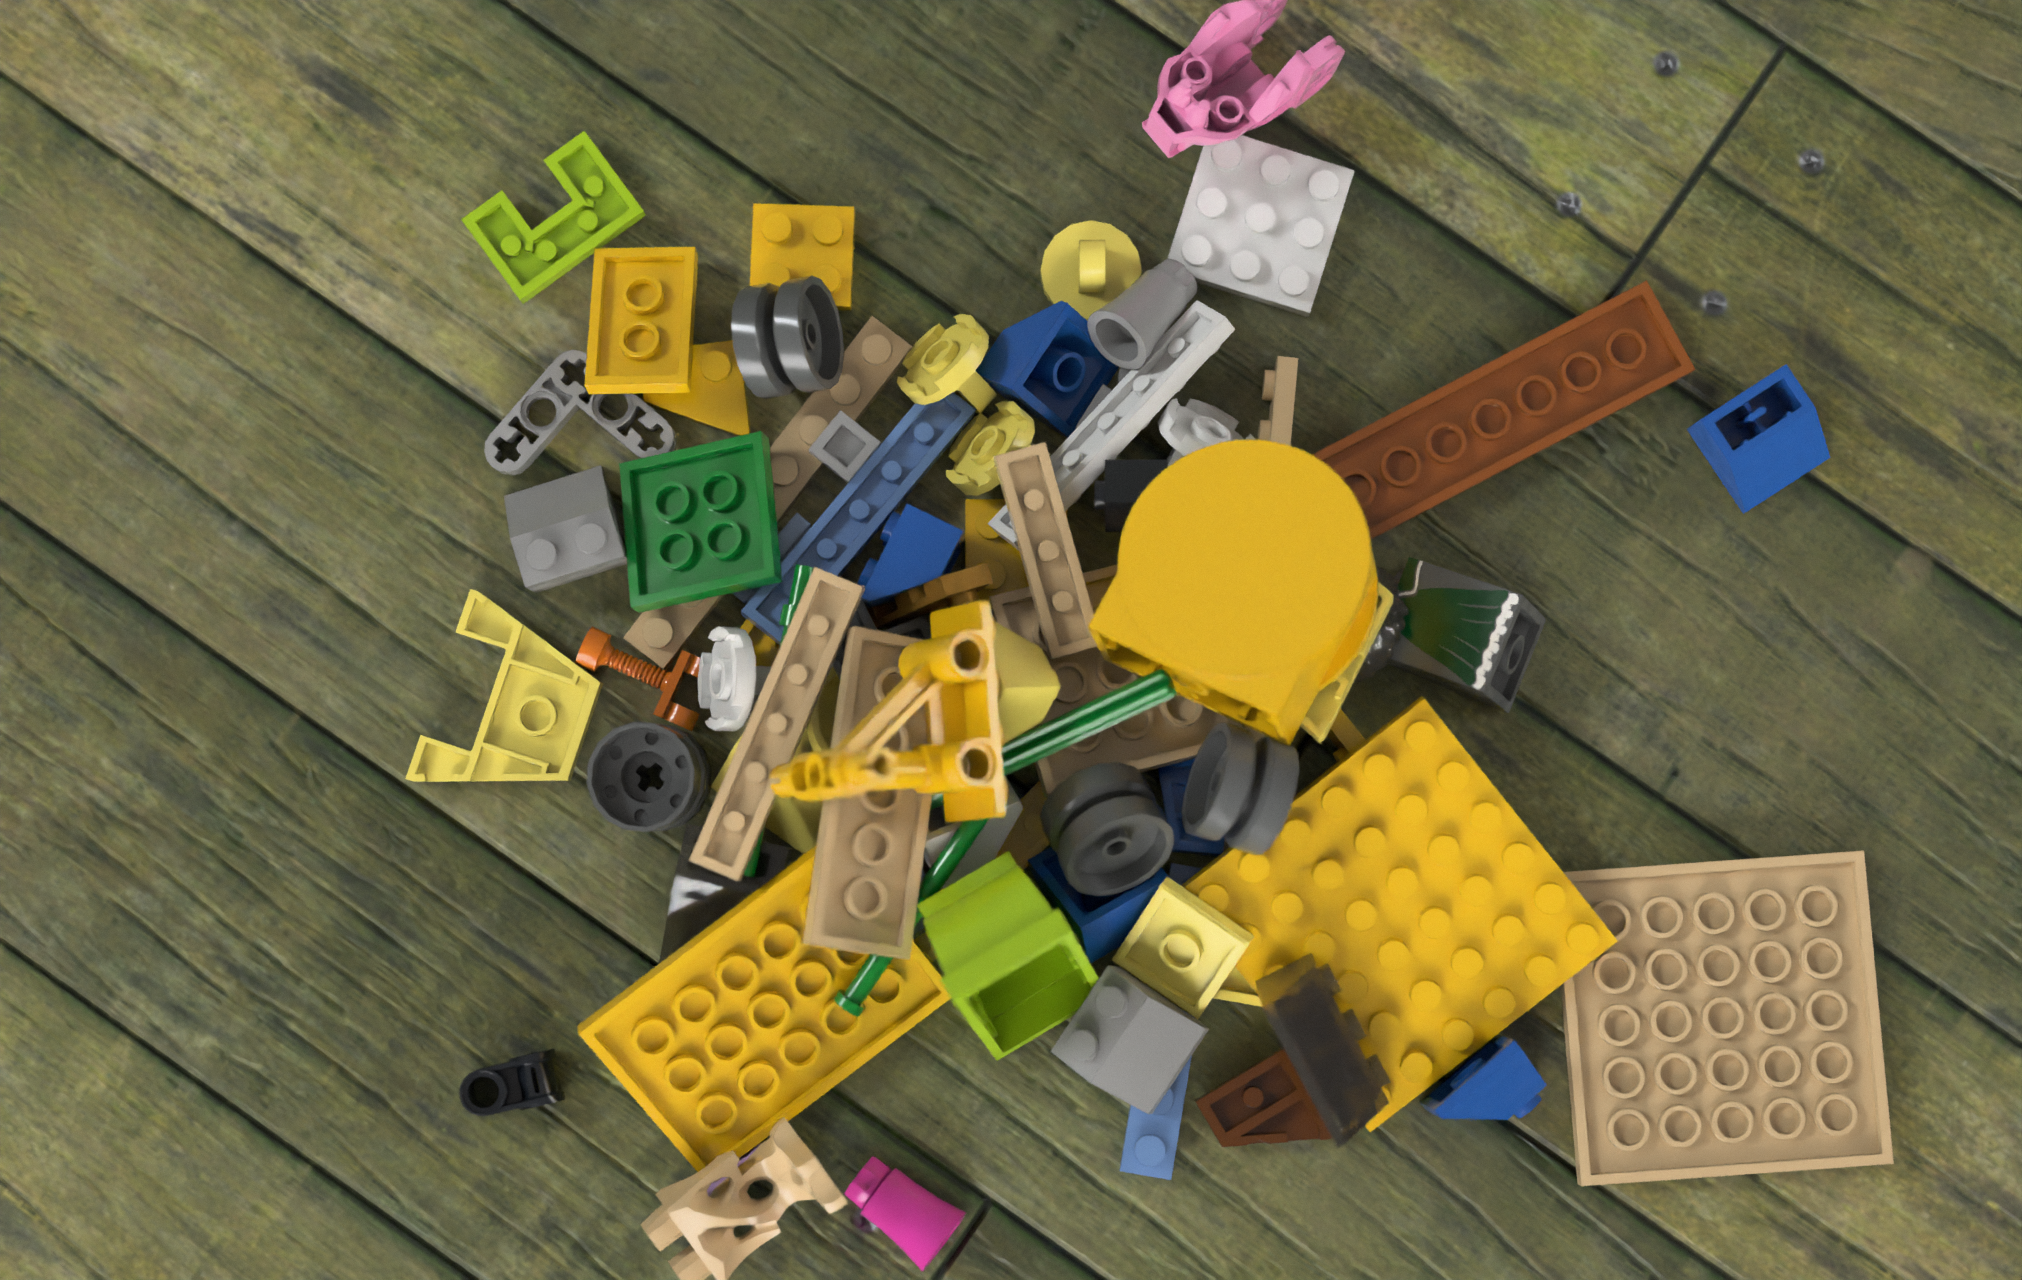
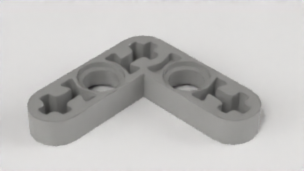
M569 350L560 354L492 431L485 442L484 453L489 464L504 475L520 474L529 468L579 409L583 410L639 459L674 451L677 439L669 423L636 394H621L627 399L628 410L622 418L615 421L605 419L600 411L603 398L609 394H592L589 403H584L582 400L590 394L578 382L574 381L569 386L565 385L569 377L564 370L569 364L576 368L581 366L582 363L586 364L587 354L580 350ZM547 399L555 404L556 416L549 425L543 427L536 426L529 419V409L537 400ZM639 410H643L646 414L640 417L638 421L649 431L655 432L659 427L664 429L660 435L664 442L661 449L657 450L651 446L646 451L642 450L641 448L644 446L645 441L632 428H630L627 436L621 434V431L633 424ZM520 420L529 432L538 436V439L532 444L525 436L516 447V450L521 454L519 459L513 462L507 458L500 463L498 460L501 458L502 452L498 449V446L502 441L512 444L522 434L513 427Z

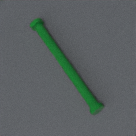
M990 818L962 821L920 882L917 905L940 892ZM918 906L916 910L914 928L923 916ZM871 954L846 991L840 989L834 997V1001L847 1012L860 1017L866 1008L863 1004L864 1000L893 958Z

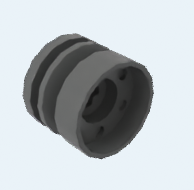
M632 722L614 728L597 743L588 761L586 784L593 805L607 821L624 830L644 832L667 831L685 825L702 810L711 790L712 769L706 751L691 734L672 725ZM649 768H663L659 775L661 780L664 781L662 787H648L652 779L647 774Z

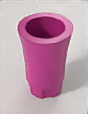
M874 1156L864 1165L844 1193L851 1201L857 1204L858 1208L863 1209L861 1214L894 1241L922 1272L942 1249L967 1213L938 1198L915 1183L899 1169L894 1168L892 1170Z

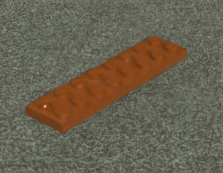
M1646 280L1312 454V456L1328 465L1350 488L1364 514L1370 540L1685 377L1696 369Z

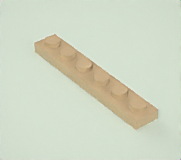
M814 567L689 861L736 881H741L777 797L772 791L770 784L780 783V778L769 779L770 773L777 765L783 763L790 764L791 760H793L845 638L847 629L865 591L864 587Z

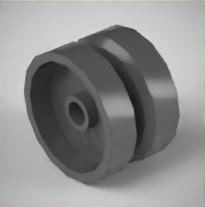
M807 276L789 279L781 284L780 287L772 283L747 286L738 292L733 304L731 319L733 348L741 375L747 387L755 396L764 399L787 396L796 388L804 392L831 389L838 383L843 370L844 360L843 331L832 294L821 279Z
M1226 722L1217 724L1202 743L1190 770L1182 805V826L1188 834L1210 841L1219 840L1225 835V839L1231 848L1252 855L1263 854L1272 846L1282 830L1292 805L1299 771L1297 750L1291 744L1287 746L1270 737L1260 738L1255 743L1254 736L1249 730Z
M1120 762L1096 764L1074 773L1058 784L1045 800L1040 814L1044 834L1051 848L1057 853L1059 864L1069 884L1079 893L1092 896L1118 894L1140 885L1156 874L1169 859L1175 843L1173 829L1163 810L1156 804L1155 795L1145 776L1135 766Z

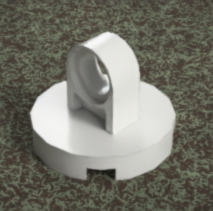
M1177 398L1171 399L1158 421L1160 433L1169 445L1173 447L1167 457L1168 467L1182 457L1206 446L1233 440H1244L1241 435L1234 431L1239 422L1215 406L1202 401L1189 399L1186 406L1183 407L1180 406ZM1250 434L1245 440L1255 438Z
M718 626L708 636V639L715 641L712 653L702 652L698 672V701L700 708L710 709L712 717L705 721L708 728L715 731L735 732L743 727L751 711L754 695H760L771 667L756 666L752 640L746 630L738 627Z

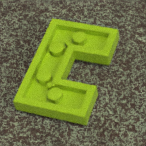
M585 131L543 160L572 201L531 230L503 190L461 219L523 304L591 256L595 248H602L646 216L644 210Z

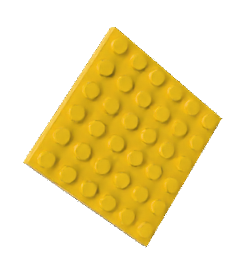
M1423 696L1414 701L1296 794L1282 830L1272 846L1263 854L1252 855L1229 847L1181 885L1254 935V938L1235 967L1369 1132L1376 1129L1618 941Z

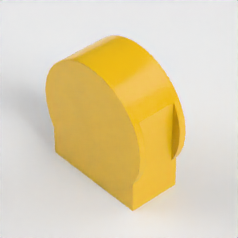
M1256 439L1233 440L1206 446L1182 457L1164 469L1151 481L1139 496L1126 520L1118 551V572L1088 625V629L1104 660L1140 677H1144L1159 669H1164L1173 679L1176 694L1290 746L1318 691L1333 682L1348 668L1359 654L1372 629L1378 603V577L1369 531L1361 507L1347 484L1328 465L1309 453L1287 444Z

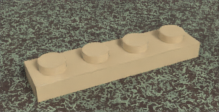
M1046 442L994 456V463L1049 658L1054 659L1096 647L1097 645L1088 629L1094 613Z

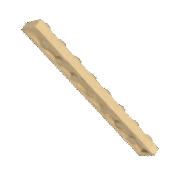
M871 316L844 351L843 370L838 383L831 389L813 391L770 447L777 525L824 466L822 462L809 453L808 449L840 410L857 423L902 365L905 356L912 349V345L873 316ZM724 595L643 612L623 638L666 670Z

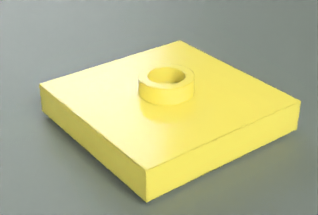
M1166 877L1111 961L1198 1020L1254 938V935L1169 877Z

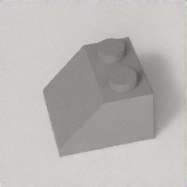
M601 465L504 496L511 544L524 586L530 591L538 593L627 564L624 534Z
M1107 966L1050 1052L1091 1084L1147 1114H1152L1209 1031V1028L1122 967Z

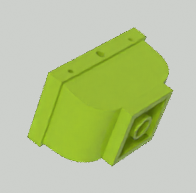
M1009 851L917 905L924 917L923 921L927 934L945 974L940 980L954 1004L996 1061L1075 1015L1099 980L1060 910L1053 911L1031 880L1015 863Z

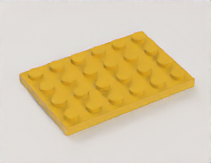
M817 845L577 1026L578 1034L697 1172L709 1165L718 1155L732 1150L738 1158H741L770 1136V1131L783 1117L787 1121L791 1120L951 999L940 980L944 976L913 939L910 959L893 958L864 1000L863 1004L866 1008L860 1017L847 1012L834 1001V997L840 989L846 991L871 954L803 944Z

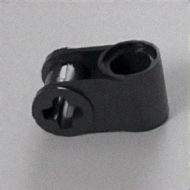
M555 1048L510 1058L507 1062L486 1066L469 1073L463 1079L459 1088V1098L463 1107L471 1114L489 1116L518 1108L525 1110L565 1100L564 1091L558 1090L552 1059L556 1057ZM480 1077L491 1078L497 1083L499 1096L493 1105H484L475 1098L474 1085Z

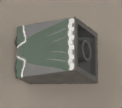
M1409 557L1404 570L1400 569L1393 579L1390 592L1393 594L1394 602L1372 644L1371 653L1385 664L1509 714L1546 619L1522 594Z

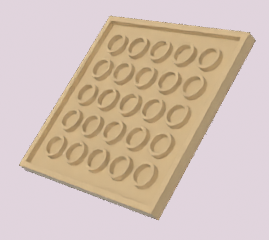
M1864 851L1563 872L1618 940L1560 986L1578 1185L1592 1186L1894 1164Z

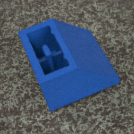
M1787 364L1687 428V431L1743 514L1830 458L1816 407Z
M908 503L902 514L893 511L880 537L884 541L883 545L885 548L878 561L873 558L868 560L857 583L865 588L861 598L867 608L895 601L894 597L917 588L940 576L950 574L965 545L964 531Z

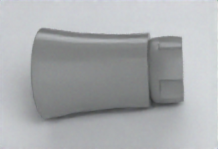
M1166 259L1153 269L1145 271L1123 293L1090 315L1087 328L1097 350L1107 360L1121 368L1133 370L1143 366L1157 342L1186 310L1187 303L1197 293L1195 277L1188 272L1184 264L1173 259Z

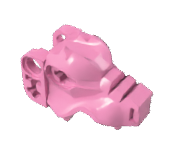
M1241 0L1224 4L1212 12L1190 45L1181 54L1167 59L1159 75L1157 99L1148 114L1149 118L1142 122V128L1168 158L1175 156L1192 145L1209 146L1235 140L1246 131L1267 124L1288 108L1293 107L1296 109L1312 97L1331 79L1345 54V50L1340 45H1336L1337 41L1333 36L1329 35L1305 53H1302L1301 50L1296 51L1295 55L1275 78L1272 74L1265 76L1251 60L1253 54L1251 49L1264 40L1261 35L1278 20L1288 0Z

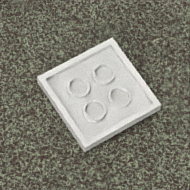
M1242 135L1235 140L1203 146L1168 259L1177 260L1184 264L1188 272L1195 277L1197 283L1308 317L1355 170Z

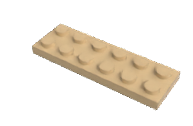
M858 626L847 629L831 749L835 748L903 680L899 670V657L906 646L910 643L923 641L922 639ZM924 704L880 748H886L890 751L912 750L918 744H927ZM914 788L873 790L860 795L823 800L803 944L898 959H910L932 794H923L916 792Z

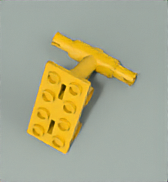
M988 600L975 601L931 612L932 639L910 643L903 649L899 657V670L903 680L835 748L800 754L791 760L790 764L783 763L773 768L769 779L780 778V783L770 784L774 794L783 798L795 796L803 801H817L860 795L873 790L914 788L916 792L923 794H943L946 822L1004 817L1006 814L1005 804L1008 799V784L1003 776L1001 750L1004 745V730L999 722L997 696L1000 691V677L995 669L993 642L996 637V623L991 615L990 602ZM924 704L927 744H918L912 750L890 751L886 748H880Z

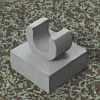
M840 410L808 451L849 483L881 445V442Z

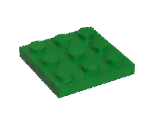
M762 431L619 463L630 607L641 613L782 582L769 437Z

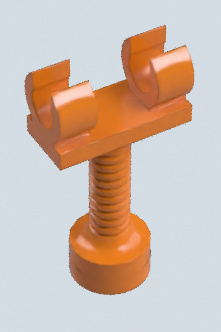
M592 626L581 644L575 664L593 672L600 666L608 665L609 668L618 669V672L627 673V676L632 675V678L641 679L643 683L645 681L648 685L651 683L652 687L655 686L657 689L660 687L663 693L653 714L692 731L700 714L674 703L673 700L685 673L698 678L700 657L682 650L673 671L666 673V670H661L660 667L657 668L655 665L652 667L651 663L647 665V662H643L642 659L633 658V655L624 654V651L619 652V649H615L611 644V634Z

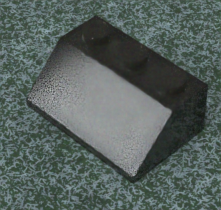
M1309 953L1255 981L1262 1009L1338 1148L1351 1140L1389 1103L1383 1086L1390 1083L1391 1080L1378 1055L1374 1054L1367 1058L1359 1040L1367 1036L1353 1009L1351 1008L1343 1012L1334 995L1341 992L1342 989L1328 963L1319 967L1312 953Z

